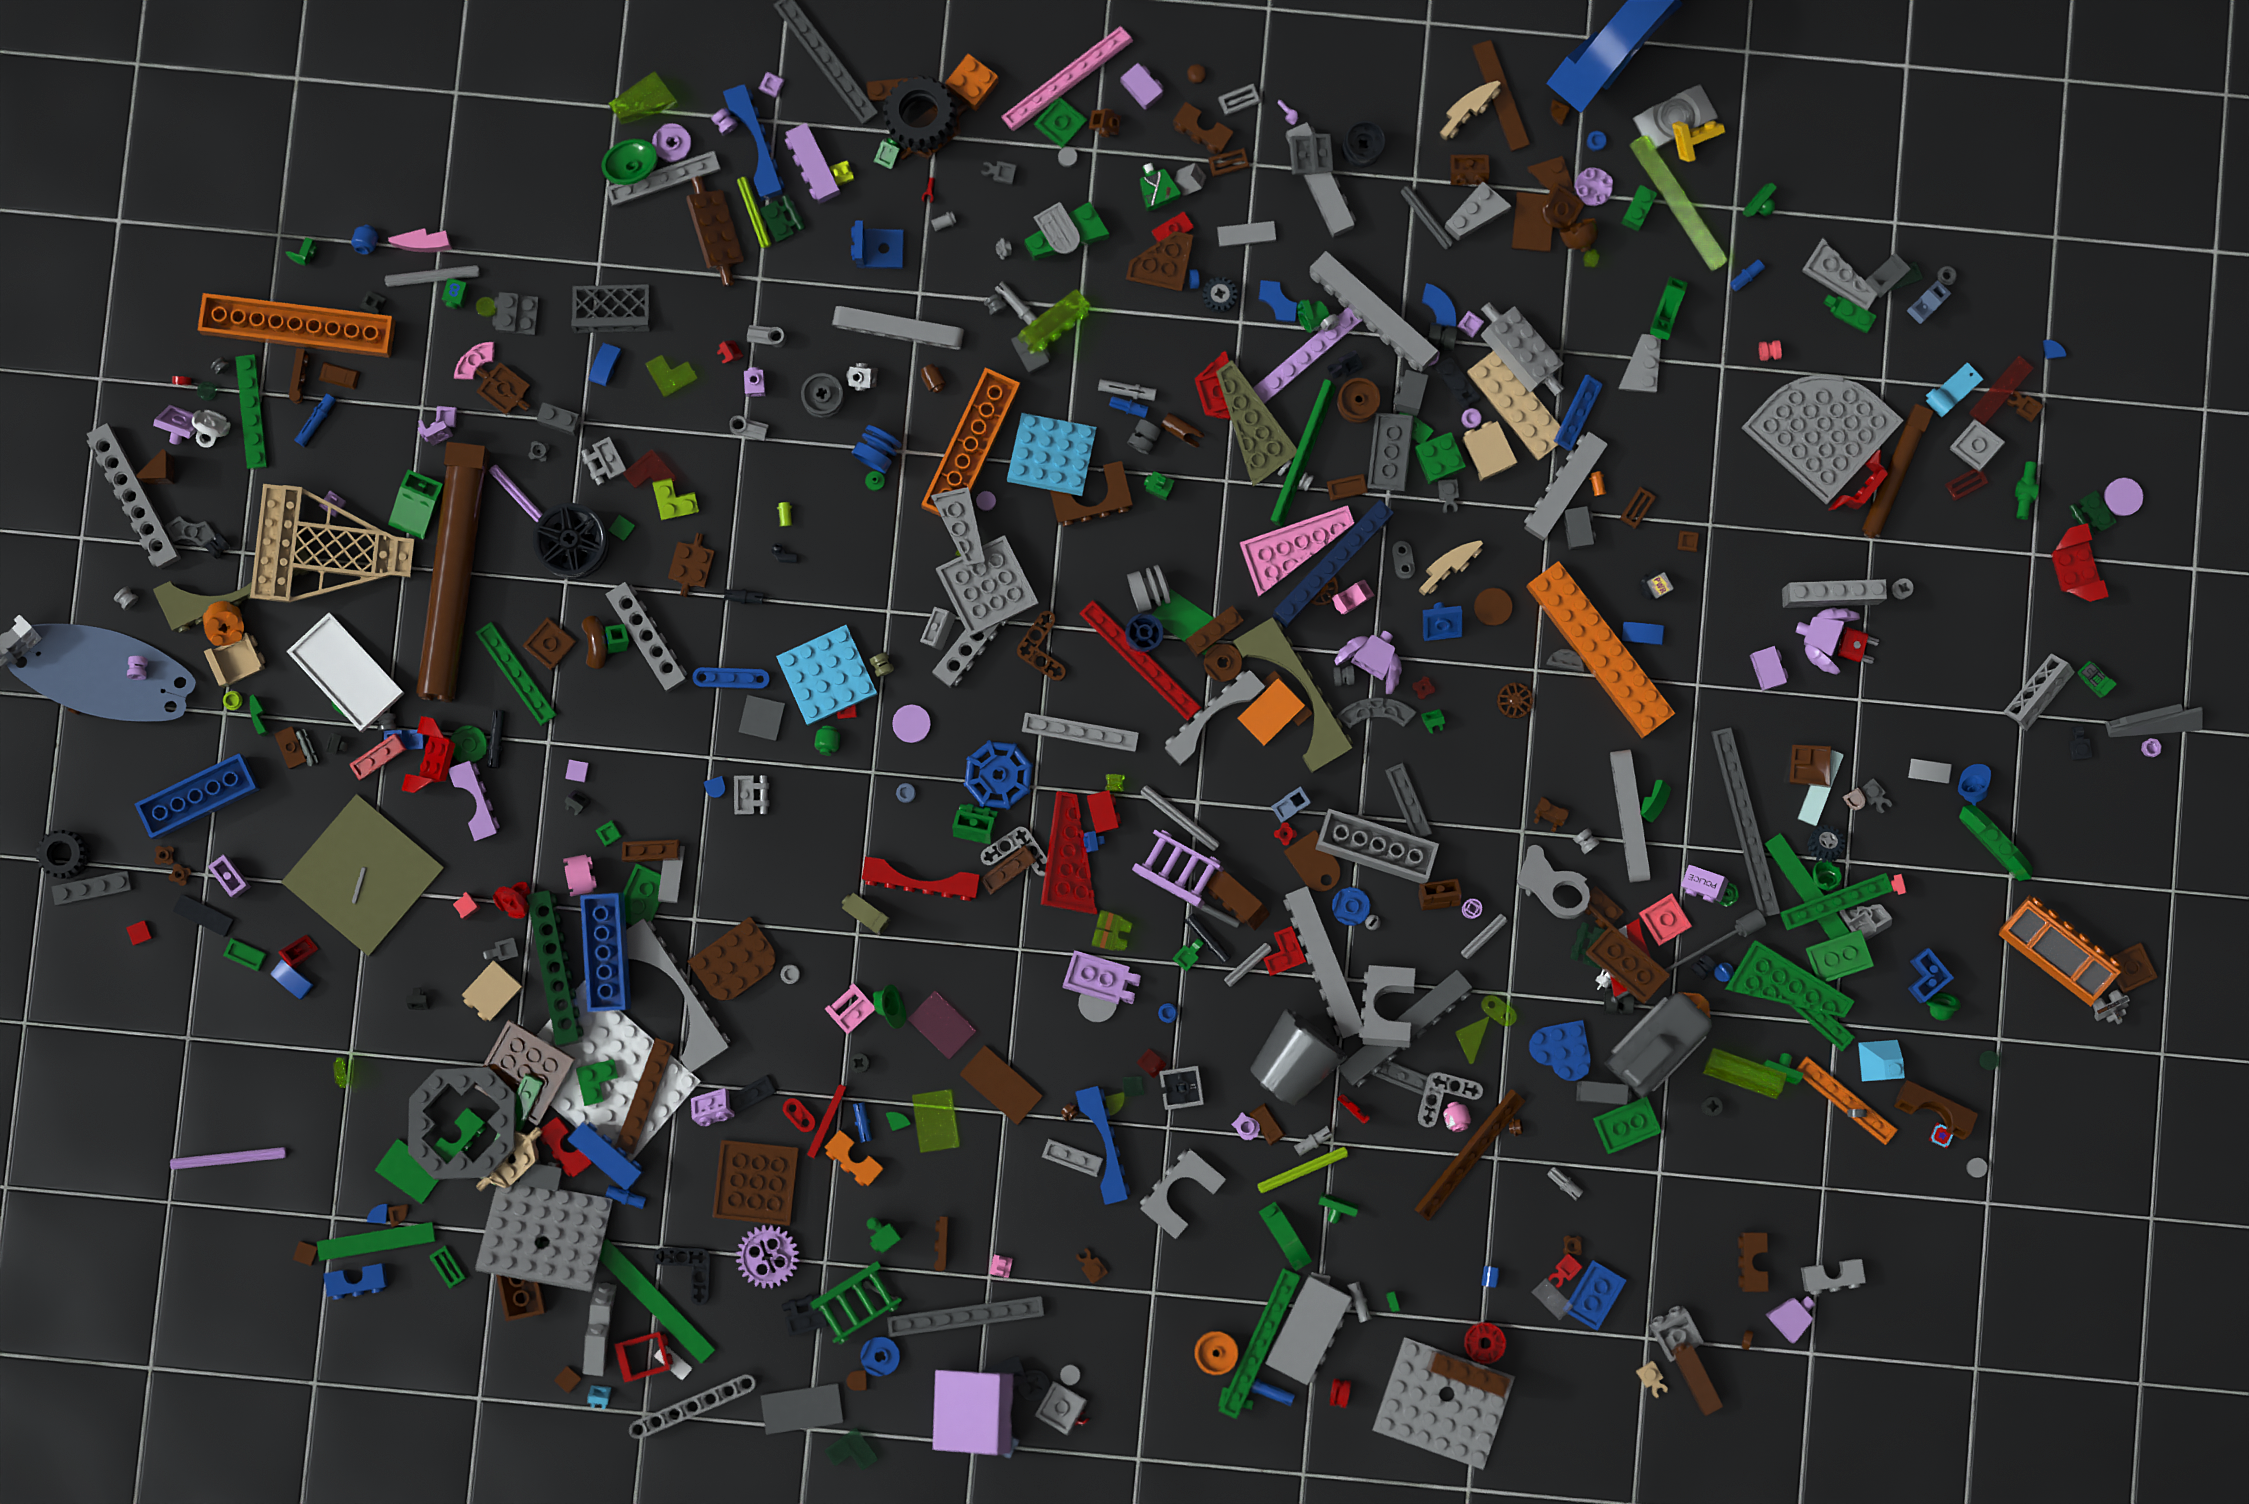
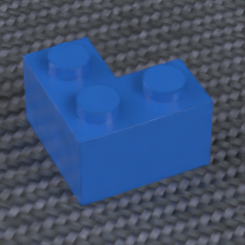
M1927 948L1910 961L1922 977L1908 987V990L1919 1003H1924L1954 977L1934 953Z

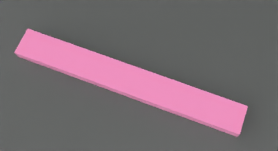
M1120 26L1001 116L1003 121L1012 131H1015L1133 41L1132 38Z

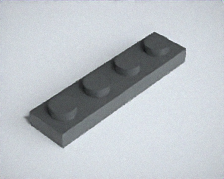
M129 871L51 886L55 906L132 890Z

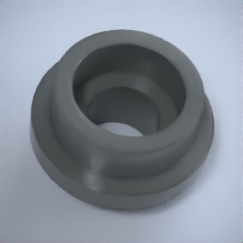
M1945 266L1938 271L1937 278L1941 284L1951 285L1955 282L1957 273L1952 267ZM1944 273L1949 274L1950 278L1945 279Z

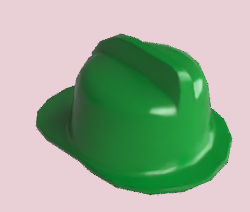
M889 984L884 990L874 992L875 1011L879 1015L885 1016L890 1026L894 1029L903 1027L906 1021V1010L897 988Z

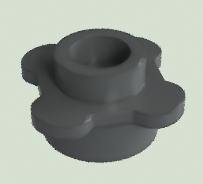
M533 441L531 443V452L528 454L529 458L532 460L539 459L541 462L546 461V454L550 449L549 445Z

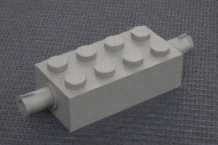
M1491 302L1486 304L1481 310L1492 323L1481 334V337L1529 393L1545 383L1555 396L1559 394L1564 387L1553 375L1564 363L1515 306L1503 315L1497 311Z

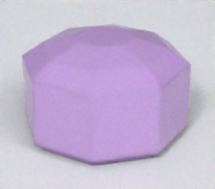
M2150 738L2142 743L2141 751L2145 756L2153 758L2161 753L2162 745L2157 739Z

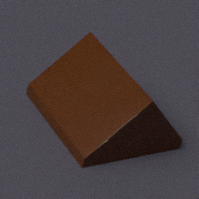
M162 449L136 477L147 485L174 484V457Z

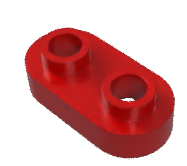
M788 1099L783 1105L784 1114L800 1131H812L816 1124L814 1116L799 1100ZM791 1105H795L797 1107L795 1112L790 1111L789 1108ZM804 1119L809 1120L808 1126L802 1124Z

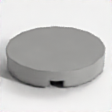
M1082 993L1079 997L1078 1005L1080 1012L1086 1019L1092 1022H1103L1109 1019L1116 1010L1115 1003Z

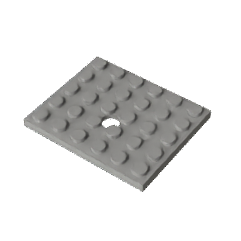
M517 1181L509 1188L497 1185L476 1264V1271L591 1292L613 1199L560 1189L559 1192L519 1185ZM541 1236L547 1237L550 1240V1245L543 1250L535 1246V1240Z
M1404 1337L1372 1430L1484 1469L1515 1377ZM1432 1351L1509 1378L1510 1382L1505 1397L1494 1395L1428 1371L1426 1368ZM1445 1386L1451 1387L1455 1393L1454 1398L1449 1402L1442 1401L1439 1396L1440 1390Z

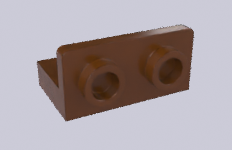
M1488 155L1450 156L1451 185H1480L1482 182L1488 185Z
M1594 886L1589 892L1590 899L1584 913L1588 916L1592 914L1596 918L1595 922L1602 929L1604 927L1608 929L1624 911L1599 888Z

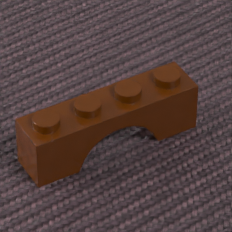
M1909 1080L1901 1087L1894 1107L1910 1115L1920 1109L1935 1111L1943 1118L1946 1131L1962 1140H1965L1971 1134L1978 1115L1970 1108L1960 1106L1953 1100L1944 1098L1936 1092L1927 1090L1918 1083Z

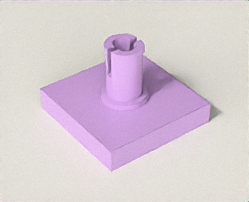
M169 405L155 418L153 425L170 431L169 442L176 445L181 443L182 436L190 438L197 431L191 423L193 413Z

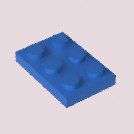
M1592 1260L1563 1311L1598 1331L1626 1280Z

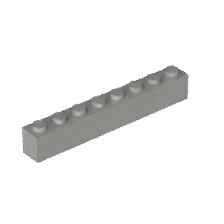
M1325 251L1310 267V276L1315 282L1323 284L1325 286L1324 289L1330 295L1334 294L1343 307L1350 308L1353 311L1352 314L1358 320L1362 319L1370 331L1373 333L1377 332L1386 345L1390 344L1395 348L1394 351L1398 356H1404L1413 369H1418L1422 372L1437 357L1438 350L1328 252Z
M1306 886L1286 894V899L1283 900L1287 911L1291 910L1293 915L1290 918L1294 929L1298 928L1299 930L1298 940L1301 947L1305 946L1307 950L1305 954L1306 960L1309 965H1313L1315 971L1312 972L1315 982H1319L1322 989L1319 992L1323 1001L1327 1000L1329 1005L1326 1008L1330 1019L1334 1018L1336 1025L1333 1026L1336 1035L1344 1039L1359 1033L1360 1026H1363L1308 887Z

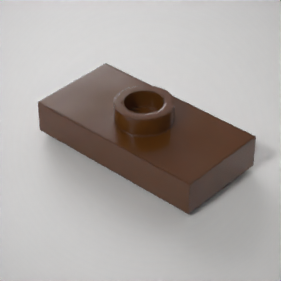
M292 726L274 734L289 769L307 762Z

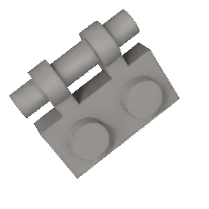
M610 437L592 445L595 450L592 454H590L588 449L581 451L584 457L583 462L585 465H588L591 471L590 475L598 486L605 483L602 478L604 474H607L611 480L627 472ZM597 459L600 460L603 466L600 469L597 468L594 462Z
M734 776L735 815L754 814V807H760V814H768L770 802L767 793L769 789L767 776H760V783H754V776ZM754 790H760V800H754Z

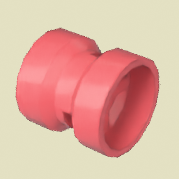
M1779 340L1773 341L1771 345L1767 342L1759 343L1761 361H1767L1771 357L1774 360L1781 359L1782 353Z

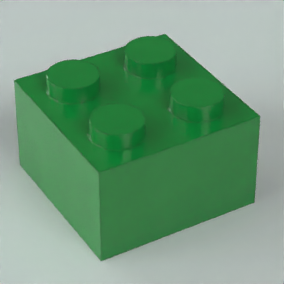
M1451 432L1420 444L1414 449L1429 485L1464 471L1466 467Z

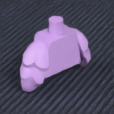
M1834 607L1821 611L1817 617L1812 618L1810 625L1802 622L1798 623L1796 633L1806 636L1804 640L1805 652L1811 663L1817 665L1824 672H1830L1835 675L1840 673L1838 667L1830 659L1833 657L1844 622L1860 619L1859 613L1850 611L1847 608L1837 609Z
M1383 631L1379 638L1371 635L1370 638L1359 636L1347 642L1346 646L1339 650V654L1334 660L1338 666L1353 657L1351 663L1375 677L1383 680L1386 675V694H1392L1395 687L1399 684V675L1402 671L1399 656L1394 653L1395 647L1389 644L1393 636L1387 631Z

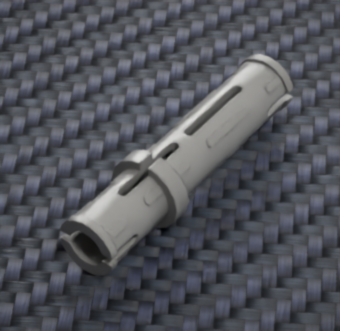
M1002 281L999 284L1001 287L997 286L995 290L1019 314L1018 317L1020 319H1024L1033 331L1036 330L1038 327L1034 322L1040 326L1042 321Z
M1102 379L1099 381L1098 391L1131 396L1133 399L1155 400L1156 389L1140 387L1139 384L1134 386Z

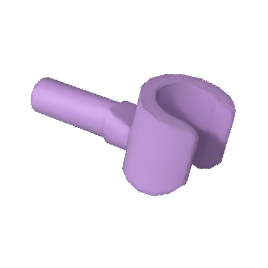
M1282 100L1278 101V104L1288 114L1285 119L1294 125L1298 120L1297 112L1288 108Z

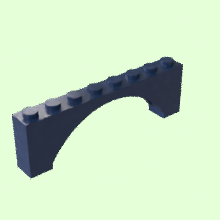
M1379 500L1279 604L1273 612V617L1287 629L1335 574L1371 538L1381 531L1391 520L1394 512Z

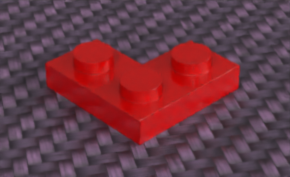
M1292 926L1274 933L1280 952L1263 958L1270 976L1306 962Z

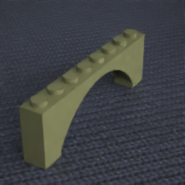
M298 538L296 540L295 552L303 546ZM306 548L297 554L303 563L310 558ZM294 557V563L301 564L296 559V557ZM311 560L306 565H314V563ZM295 569L292 580L298 574L305 575L311 571ZM171 581L153 589L172 631L176 633L188 631L190 629L189 626L193 624H202L204 612L215 602L227 601L238 607L242 604V601L246 599L252 600L250 598L252 582L238 591L221 596L191 594L177 588L175 583Z
M1272 617L1235 639L1233 645L1239 651L1242 659L1252 657L1276 663L1292 673L1305 688L1313 708L1314 729L1309 749L1302 758L1311 773H1314L1352 749L1351 745L1353 742L1348 734H1343L1341 730L1343 726L1338 718L1334 719L1332 716V707L1328 701H1323L1321 689L1318 685L1314 686L1311 681L1313 676L1308 669L1304 670L1301 665L1303 663L1301 656L1298 652H1293L1291 648L1293 644L1288 636L1284 637L1281 632L1283 630L1282 625Z

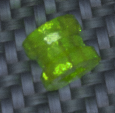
M1106 775V791H1124L1122 782L1125 780L1124 775Z

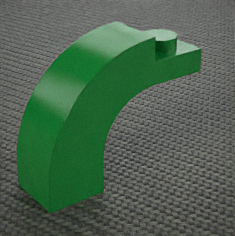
M1669 277L1650 329V334L1656 338L1669 339L1677 311L1686 291L1687 282Z
M1276 1202L1259 1211V1214L1295 1271L1312 1262Z

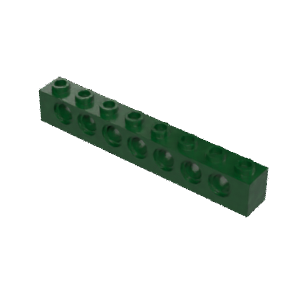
M550 890L527 895L556 1046L564 1047L581 1043L584 1031L578 1021L580 1011L578 1006H575L574 999H577L575 988L571 986L573 975L571 969H568L567 966L569 955L567 950H564L563 943L566 940L564 932L560 930L559 924H562L560 913H557L556 910L558 905L556 894L553 895V892ZM548 907L549 914L542 917V910ZM552 926L553 932L550 935H546V928ZM556 945V952L549 954L550 946ZM559 963L560 970L557 973H553V966ZM560 982H563V983H564V988H563V990L560 991V992H557V990H556L557 984L560 983ZM567 1001V1008L561 1011V1002ZM570 1019L571 1027L564 1029V1022Z

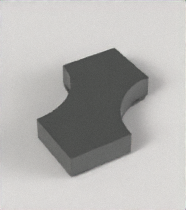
M180 516L164 526L175 543L182 540H191L196 542L201 548L208 541L211 542L216 535L207 521L191 524L184 521Z

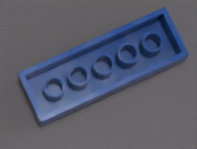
M239 753L135 803V807L150 838L157 840L259 791L260 788L245 756Z
M624 892L580 895L587 1012L630 1009L631 998Z

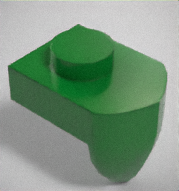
M305 237L299 254L286 251V254L296 263L306 266L311 257H314L317 246L313 239Z

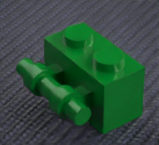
M970 803L968 805L960 804L953 823V837L991 845L998 811L991 810L989 807H975L974 804Z
M870 1218L867 1221V1227L877 1232L870 1237L872 1240L870 1244L876 1252L884 1253L902 1239L891 1223L883 1227L877 1218Z

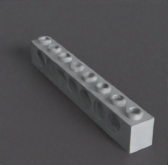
M106 423L87 433L89 438L87 443L92 451H96L98 464L101 467L104 466L107 472L104 474L110 484L113 483L115 487L113 492L116 498L122 500L124 513L127 517H131L133 530L135 533L139 532L142 538L139 540L144 550L148 549L150 553L148 558L151 564L159 569H163L180 560L181 557L164 528L140 479L136 477L137 474L112 426ZM106 443H109V444H110L109 450L106 451V452H103V451H102L103 445L106 444ZM114 460H118V466L111 468V463ZM127 476L126 484L120 485V479ZM136 493V499L129 502V495ZM144 509L145 515L142 518H138V511ZM149 526H153V527H154L153 533L150 534V535H147V534H146V529H147ZM161 542L163 547L160 551L156 552L155 545Z

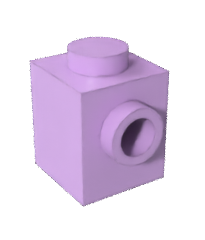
M758 367L748 368V371H744L746 396H766L764 371Z

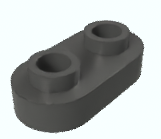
M1399 541L1392 548L1393 562L1396 575L1400 579L1406 580L1414 574V561L1411 546L1405 541ZM1400 547H1403L1405 549V553H1399L1398 549ZM1407 566L1409 571L1403 572L1402 567Z

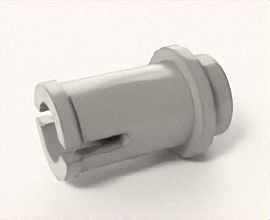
M946 212V215L931 220L935 231L949 225L954 226L953 224L956 223L952 212Z

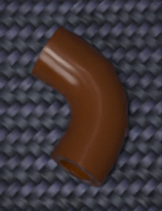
M592 615L585 618L582 622V628L588 639L586 664L591 668L600 669L604 667L607 657V638L601 621L598 617Z

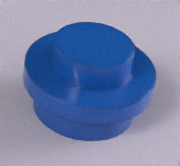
M1167 1003L1159 1008L1158 1015L1163 1022L1170 1023L1177 1018L1178 1012L1174 1005Z

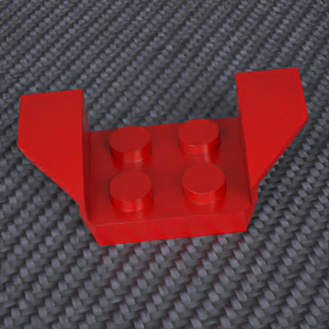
M1876 450L1864 464L1874 472L1864 483L1867 486L1859 489L1854 497L1847 495L1839 496L1828 509L1829 511L1835 510L1843 504L1849 508L1859 509L1888 475L1885 468L1880 464L1881 450Z
M2088 523L2069 528L2051 556L2061 591L2070 592L2091 602L2109 596L2104 580L2100 581L2089 544L2092 536Z
M421 716L417 733L429 736V740L425 747V755L420 765L419 776L406 774L402 791L416 793L431 782L446 781L455 743L448 737H444L434 718Z

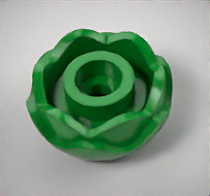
M1728 882L1722 900L1718 903L1724 906L1733 905L1739 898L1737 887Z

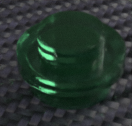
M202 382L197 388V394L202 400L209 401L216 396V387L211 382Z
M1985 1051L1981 1054L1979 1062L1984 1069L1993 1070L1999 1064V1057L1993 1051Z

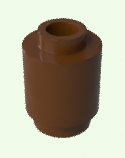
M930 364L920 370L922 373L921 377L929 392L938 393L944 389L946 382L938 367Z

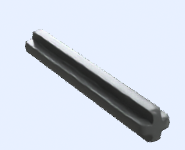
M1406 186L1403 188L1401 194L1444 249L1451 247L1453 241L1411 187Z

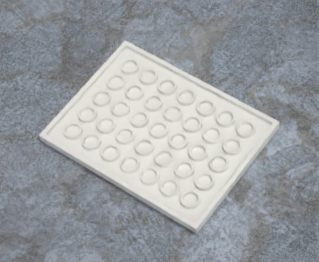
M584 980L576 989L577 999H574L575 1006H578L580 1011L578 1021L579 1025L583 1027L584 1036L581 1043L558 1047L576 1058L553 1099L551 1106L576 1128L582 1122H592L598 1127L597 1132L602 1136L606 1134L613 1140L611 1144L615 1146L655 1040L620 1010L587 1012L586 980ZM567 1001L560 1008L561 1011L567 1008ZM550 1019L537 1035L556 1046ZM570 1019L564 1022V1029L571 1027ZM670 1055L634 1154L627 1152L626 1157L631 1161L701 1082L694 1074L689 1073L687 1068L672 1055ZM614 1059L619 1078L600 1083L604 1102L584 1106L576 1068Z

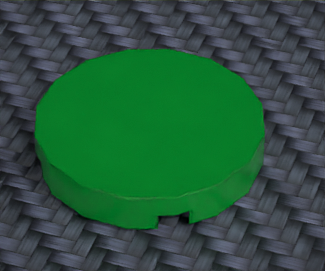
M463 726L452 734L450 740L455 743L453 757L459 762L472 761V763H476L487 753V737L477 727Z

